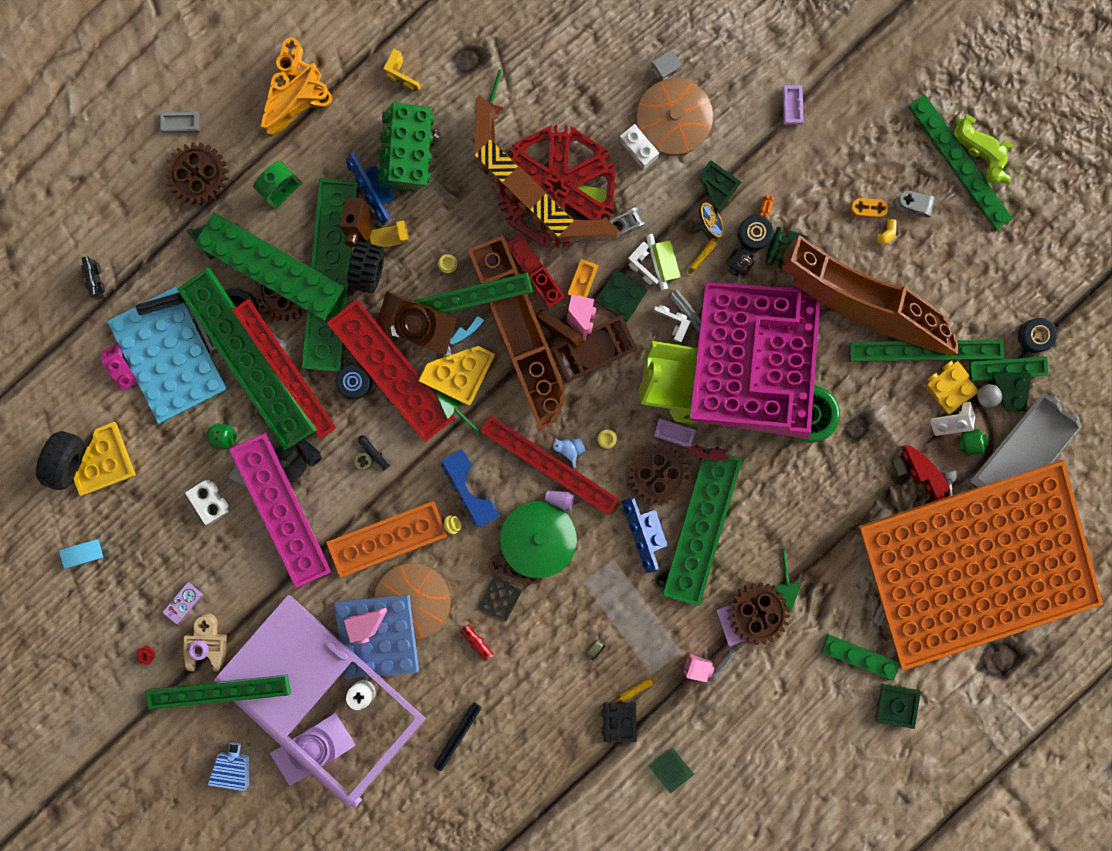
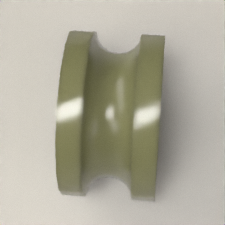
M359 453L354 459V464L358 469L366 470L371 467L372 458L367 453ZM362 456H366L365 459L368 461L367 465L364 464L365 467H362L361 463L358 462Z

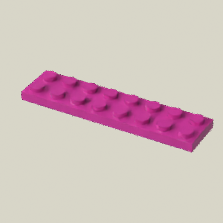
M266 432L230 448L229 451L295 587L297 588L330 573L332 570L280 465V461Z

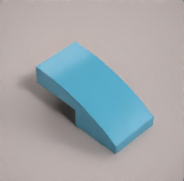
M477 316L467 331L460 327L452 337L450 344L454 346L465 341L476 333L485 321Z
M98 539L59 550L64 569L103 558Z

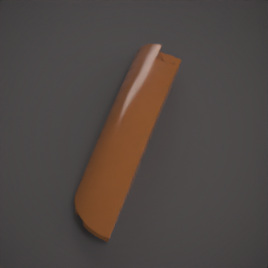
M504 235L467 249L480 284L519 275ZM527 293L488 302L538 428L543 430L553 423L559 415L564 403V386Z
M800 235L790 243L781 259L784 261L782 270L794 277L793 284L829 308L868 328L895 339L953 356L958 354L957 338L955 334H952L949 327L950 323L946 317L907 287L903 286L901 288L854 270L832 258Z

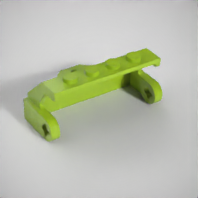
M651 341L645 356L642 383L638 390L640 404L668 408L676 422L697 423L696 421H690L698 348Z

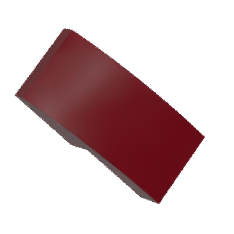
M695 444L694 447L689 446L686 451L690 455L707 460L722 461L729 458V456L725 455L727 451L718 446L715 449L710 448L708 453H705V448Z

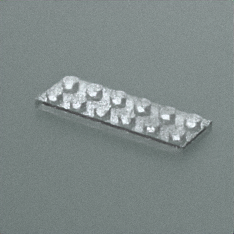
M611 559L582 581L651 675L682 652L614 559Z

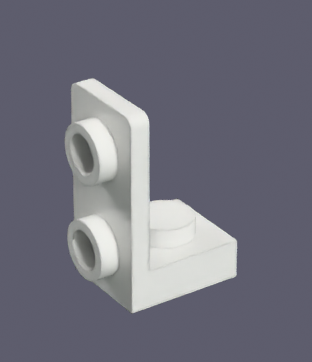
M643 241L628 258V266L636 273L639 271L643 275L642 279L647 284L656 286L659 280L638 262V260L642 262L649 254L647 252L649 245Z
M659 305V307L655 306L653 312L680 323L679 326L675 325L671 334L674 336L673 341L680 344L690 323L687 320V316L678 312L676 315L670 313V309Z
M971 402L963 403L962 411H959L957 415L932 418L930 423L935 436L973 431L975 414Z

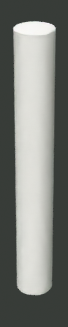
M653 234L646 235L661 291L667 290V282L661 281L652 245L655 244Z

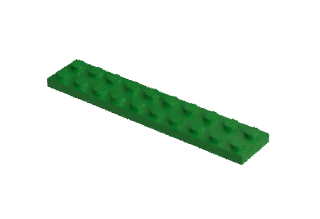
M319 178L311 268L345 288L325 321L307 311L302 369L339 372L342 368L344 344L327 322L347 307L349 292L347 275L353 247L345 245L346 235L340 228V221L345 199L357 198L358 186L356 181Z
M204 269L180 286L177 290L284 451L317 430L283 385L233 312L234 304L211 269Z

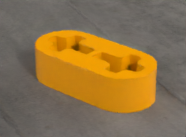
M858 198L853 201L850 210L857 217L881 218L888 212V205L884 200ZM861 203V206L867 207V209L858 212L859 210L855 206ZM879 204L883 211L878 214V211L871 209V207L874 208Z

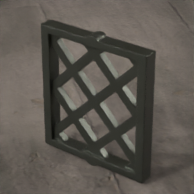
M494 576L479 608L507 622L522 590ZM499 581L505 586L498 588L496 582ZM493 583H494L496 589L490 591V589H491V587H492V585H493ZM508 588L515 589L516 593L510 594ZM506 589L508 595L501 597L499 591ZM497 592L499 598L492 600L490 594ZM488 595L490 601L483 603ZM517 595L514 602H512L511 597ZM509 598L510 605L504 606L502 600ZM500 601L501 608L495 609L493 602ZM491 603L492 610L486 609L484 605ZM511 607L508 614H506L505 609ZM503 610L504 616H499L496 614V611Z

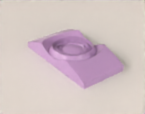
M336 712L292 739L321 767L356 745ZM282 746L270 752L289 786L311 774Z

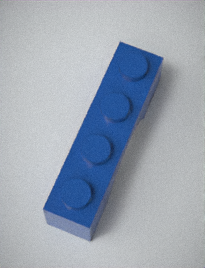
M461 449L444 458L441 467L446 475L450 474L453 480L450 483L455 492H460L462 496L460 501L465 509L468 507L471 515H469V518L473 525L477 524L478 527H481L499 517L500 514L491 499H479L469 492L466 485V475L472 464L465 451Z

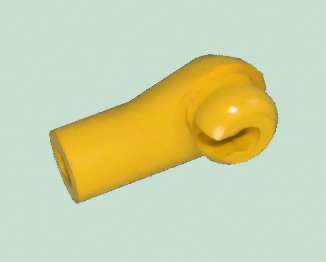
M887 220L886 231L883 234H878L876 237L878 244H888L895 238L897 220Z

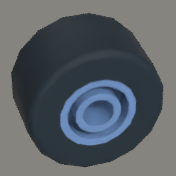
M355 364L346 365L338 372L336 387L344 397L360 399L371 390V376L362 366Z

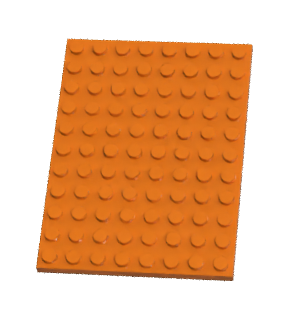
M1058 460L858 526L902 671L1103 605L1064 460Z

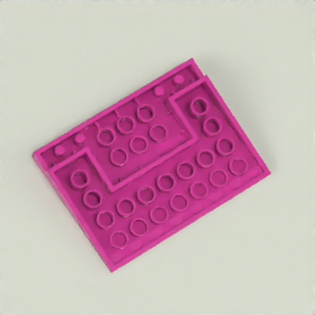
M706 282L690 421L810 439L820 302L809 294L802 293V290L797 288Z

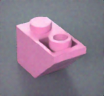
M571 295L566 321L586 341L587 333L591 334L593 327L590 318L594 319L596 307H593L594 299Z

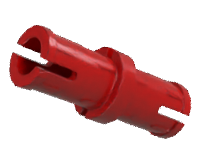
M470 624L460 632L471 644L470 647L478 652L484 662L494 654L483 642L482 636L479 637Z

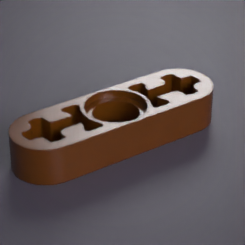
M541 309L536 314L539 324L571 346L577 348L583 341V338L576 331L545 310Z
M495 555L489 561V568L495 573L532 584L539 583L542 578H535V580L529 577L524 578L521 574L514 575L511 573L509 565L507 572L503 571L505 567L499 566L498 569H495L492 561L501 559L500 563L506 565V561L501 555Z

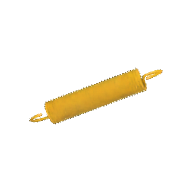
M714 239L709 241L689 268L691 267L696 271L717 246V243L713 241Z
M650 677L620 694L621 698L615 702L620 701V699L625 702L646 688H649L653 685L652 682L654 681H651Z

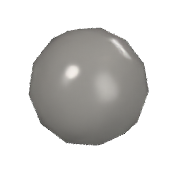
M986 384L979 389L977 398L982 406L993 408L1001 402L1002 393L996 385Z

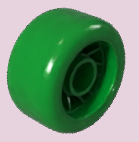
M814 385L810 439L790 436L791 438L802 443H817L833 434L839 424L840 408L832 393L825 388Z

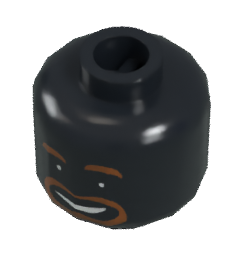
M743 247L741 249H734L726 260V264L729 267L727 271L735 277L738 274L746 276L755 263L754 255Z

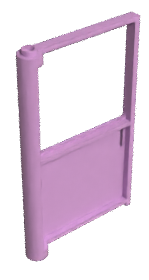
M288 595L213 682L288 674L291 689L290 695L233 702L348 809L351 806L355 808L362 801L360 798L362 793L422 725L426 718L291 595ZM352 662H355L405 707L415 719L350 794L288 735Z

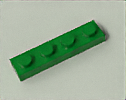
M1047 357L969 362L970 380H995L992 372L1030 373L1031 377L1049 376Z
M829 634L821 650L824 654L893 681L900 666L898 661Z

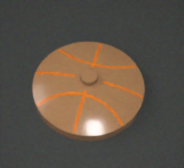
M678 78L665 79L652 85L642 96L636 115L637 127L659 153L671 156L684 155L697 149L707 138L713 122L712 106L707 95L696 84Z
M421 563L401 564L388 571L377 585L374 598L410 595L415 640L434 634L448 617L451 607L449 587L445 579L430 566Z

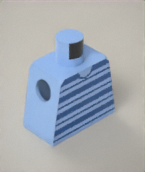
M229 743L228 752L223 751L217 756L208 785L242 791L249 787V756L240 754V743Z

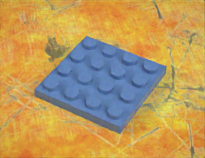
M410 595L346 600L334 603L339 640L379 676L419 672ZM378 609H387L375 635L371 636L368 642L358 644L357 641L350 643L344 620ZM352 662L343 672L344 679L370 677L355 662Z

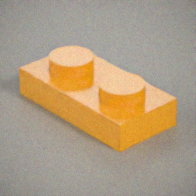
M581 259L567 295L587 298L599 265Z

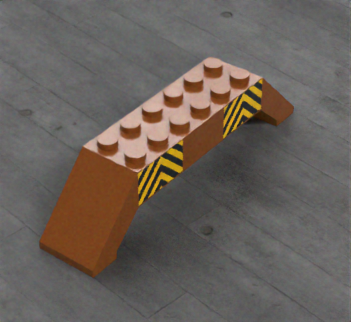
M481 95L476 98L474 156L478 160L476 164L486 175L488 173L491 174L490 178L499 188L504 187L505 194L512 201L515 199L518 201L517 204L526 214L530 212L533 221L540 228L544 226L546 234L553 241L556 239L560 243L617 240L620 237L619 230L606 217L602 220H574L495 143V120L498 116L494 108Z

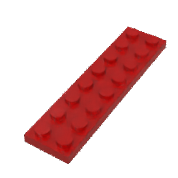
M357 299L327 322L329 327L424 442H427L455 419L453 415L446 419L435 393L428 385L418 381L420 375Z

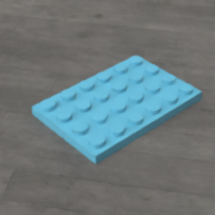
M174 287L148 301L179 293L178 288ZM185 303L141 316L138 315L136 307L107 321L158 424L228 390Z

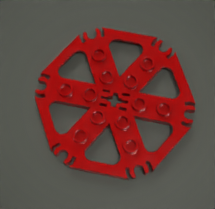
M552 125L513 144L512 147H515L518 151H515L513 148L508 149L513 153L511 159L564 210L566 205H568L588 220H601L603 215L611 217V213L605 209L613 212L616 167L613 168L615 166L614 162L610 164L605 162L610 157V153H605L608 150L573 127H571L568 134L567 125H565L564 131L561 133L557 131L558 126L555 125L554 133H552ZM541 140H549V168L528 156L526 149ZM578 141L593 151L594 156L568 169L571 142ZM603 176L607 179L606 200L600 203L578 189V187ZM558 182H560L562 190L557 189L556 191H553L554 187L552 183L557 184ZM503 186L499 188L498 205L506 203V205L500 207V210L508 209L509 214L504 216L505 220L511 219L506 222L543 247L544 240L547 239L546 246L549 248L550 242L553 240L546 234V228L544 227L542 233H536L521 222V217L526 213L521 210L517 204L518 201L516 199L512 201L505 194ZM556 239V247L560 248L561 243ZM564 242L562 248L574 242Z

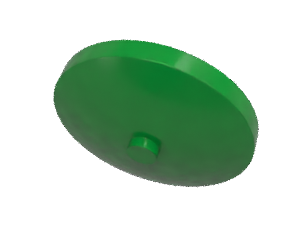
M543 501L529 502L517 507L508 515L500 532V548L505 561L517 573L529 578H546L562 571L573 558L577 544L576 530L570 517L561 508Z

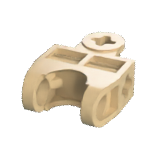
M204 614L199 617L194 623V633H188L184 636V660L187 671H195L196 661L198 660L193 659L189 655V646L197 640L204 641L208 645L209 652L206 657L210 659L214 672H221L226 656L227 635L217 634L218 621L212 614ZM206 621V624H209V627L206 628V625H203V622ZM196 647V651L202 653V648Z

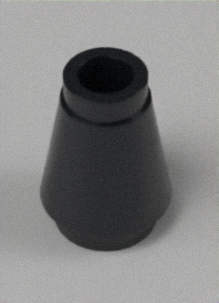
M305 439L295 444L306 465L313 467L321 461V452Z

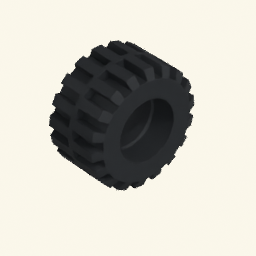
M361 241L356 244L348 268L347 283L349 289L373 294L379 284L383 269L384 249L382 246Z

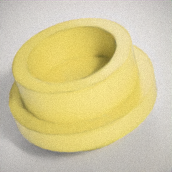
M450 254L443 255L438 261L439 269L447 274L454 272L457 268L456 258Z
M603 430L599 433L598 443L601 447L609 449L616 444L617 437L613 431Z
M447 516L444 520V528L448 533L454 535L461 529V522L457 516Z

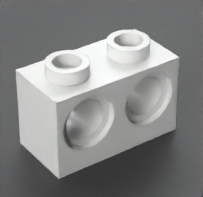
M635 124L619 138V142L643 170L659 156V152Z
M204 480L185 492L205 525H210L229 513L227 509L229 507L228 503L224 498H220L217 493L219 491L218 487L213 481L210 482V480ZM203 488L208 492L205 499L200 495V491ZM213 504L218 507L216 515H213L210 511V507Z

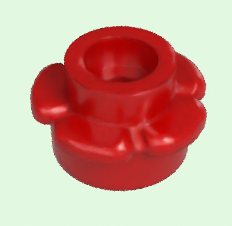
M149 646L139 648L136 652V659L140 664L149 665L155 659V652Z

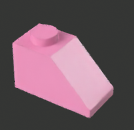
M378 609L344 620L350 643L356 641L358 644L368 642L369 638L375 635L387 609Z
M689 653L683 673L687 678L707 682L708 677L711 678L714 671L713 663L710 660Z

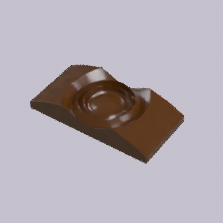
M386 291L376 323L384 332L394 337L408 340L421 348L445 355L458 318L391 291Z
M622 315L592 328L591 334L587 333L586 341L583 340L577 348L571 346L566 341L552 347L568 382L638 350Z

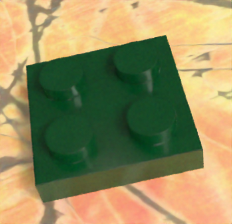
M616 269L595 302L617 316L622 315L624 321L628 322L648 289Z
M881 683L875 721L877 723L915 729L921 691Z

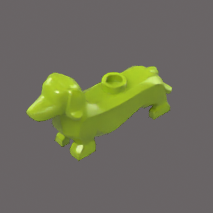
M969 114L965 115L962 119L956 118L957 126L954 130V136L959 143L969 149L970 155L974 157L980 156L987 161L986 181L991 184L1002 182L1009 185L1011 178L1003 172V168L1008 161L1007 152L1013 147V144L1007 140L999 144L998 140L994 137L976 131L971 126V124L975 123L976 119Z

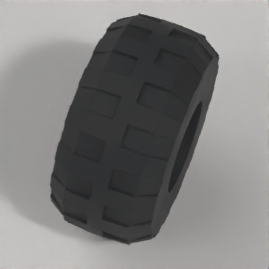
M65 431L56 432L50 436L41 450L36 465L35 474L41 485L55 490H62L68 488L73 483V478L76 471L79 470L85 453V443L82 439Z

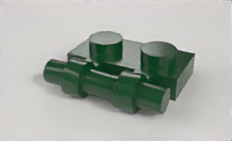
M777 227L776 232L773 233L770 250H767L766 264L773 265L776 259L779 260L777 268L782 269L784 261L781 259L790 243L798 235L806 240L808 236L789 231L786 238L782 236L784 228ZM780 243L785 244L782 254L777 252Z

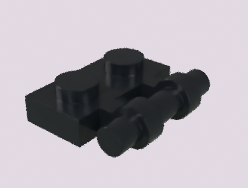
M82 257L83 265H81V269L85 274L86 282L84 284L89 296L96 300L104 298L105 287L103 282L100 281L99 274H101V268L99 263L89 257Z
M604 702L603 710H601L604 742H611V735H617V742H637L636 702H616V710H611L610 702ZM611 717H617V727H611Z

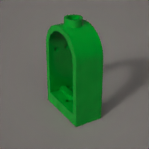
M277 161L259 175L254 182L253 188L276 210L303 183L282 161Z

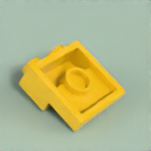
M958 361L947 362L942 366L943 370L939 374L933 373L927 378L928 382L924 384L947 415H950L978 393V389L968 378L969 374Z

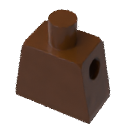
M363 198L345 199L340 228L346 235L344 243L348 247H355L359 241H368L377 221Z

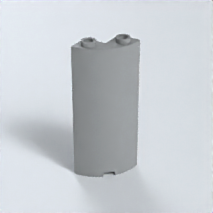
M1042 393L970 481L971 484L976 488L1052 463L1082 427L1079 421L1080 418L1071 411L1069 413L1064 411L1060 405V400L1052 394L1048 396Z

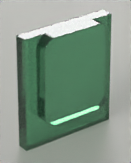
M673 747L666 750L649 765V768L670 794L694 775Z

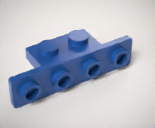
M351 152L346 158L347 168L353 172L357 186L362 188L366 202L374 210L376 220L384 226L388 223L390 217L383 205L392 202L395 198L390 189L378 188L379 169L375 165L363 170L354 152Z
M634 497L622 500L623 511L626 514L629 529L633 534L636 549L640 554L642 566L646 573L656 572L659 568L653 552L668 546L656 510L640 515Z

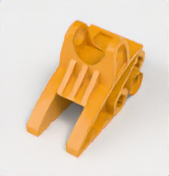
M295 38L284 40L280 55L276 59V65L281 73H276L272 77L268 100L264 110L265 113L261 122V127L267 129V134L275 136L284 130L299 113L308 107H328L332 103L331 93L326 85L319 81L321 73L315 63L309 65L301 61L303 49ZM302 66L306 69L302 71L299 67ZM283 78L284 81H281L279 84L276 82L278 79ZM327 95L329 96L326 103L319 102V100L325 99Z

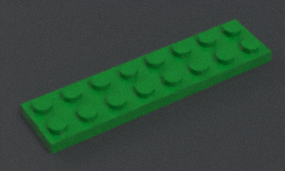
M213 212L194 243L196 247L324 321L345 288Z
M725 454L729 456L728 460H701L663 590V596L700 606L742 458Z

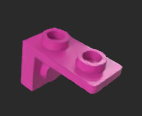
M117 343L101 352V363L120 390L123 391L138 382L122 358L123 352Z

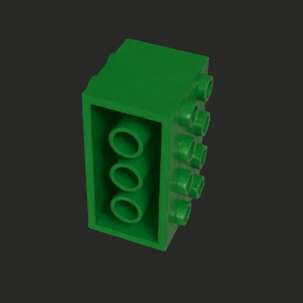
M393 102L382 113L383 128L380 136L381 150L379 153L378 188L417 192L430 181L428 164L431 163L432 154L429 152V145L433 141V133H430L431 125L434 123V114H432V107Z

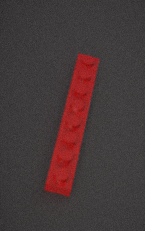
M248 299L232 309L283 385L317 429L315 432L320 439L336 429V425L251 300Z
M490 415L480 432L609 515L619 499L493 416Z

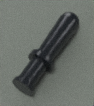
M361 435L358 437V443L373 457L372 460L376 461L383 471L387 470L391 465L382 457L383 454L375 449L366 436Z

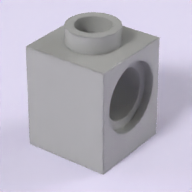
M671 49L652 62L651 72L656 79L659 78L660 81H663L679 72L682 64Z

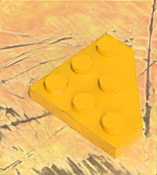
M474 346L428 362L418 381L470 406L495 354L480 346Z
M116 422L95 429L93 439L89 447H87L79 470L76 471L73 479L79 495L84 496L136 476Z

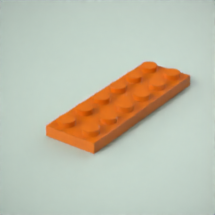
M432 501L326 543L341 578L446 538L448 534L444 528L435 501Z

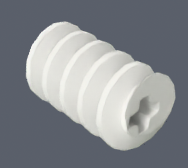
M367 680L357 681L346 695V701L350 708L354 710L366 708L375 696L374 685Z

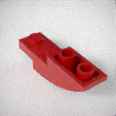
M521 233L507 242L510 253L524 273L529 274L531 284L549 308L565 298Z
M901 446L903 450L901 455L905 462L908 461L911 468L909 469L911 477L918 482L925 481L924 488L928 494H931L932 502L945 498L944 493L949 491L950 488L936 466L912 446Z

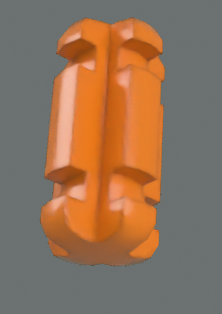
M765 195L758 215L768 218L774 198Z

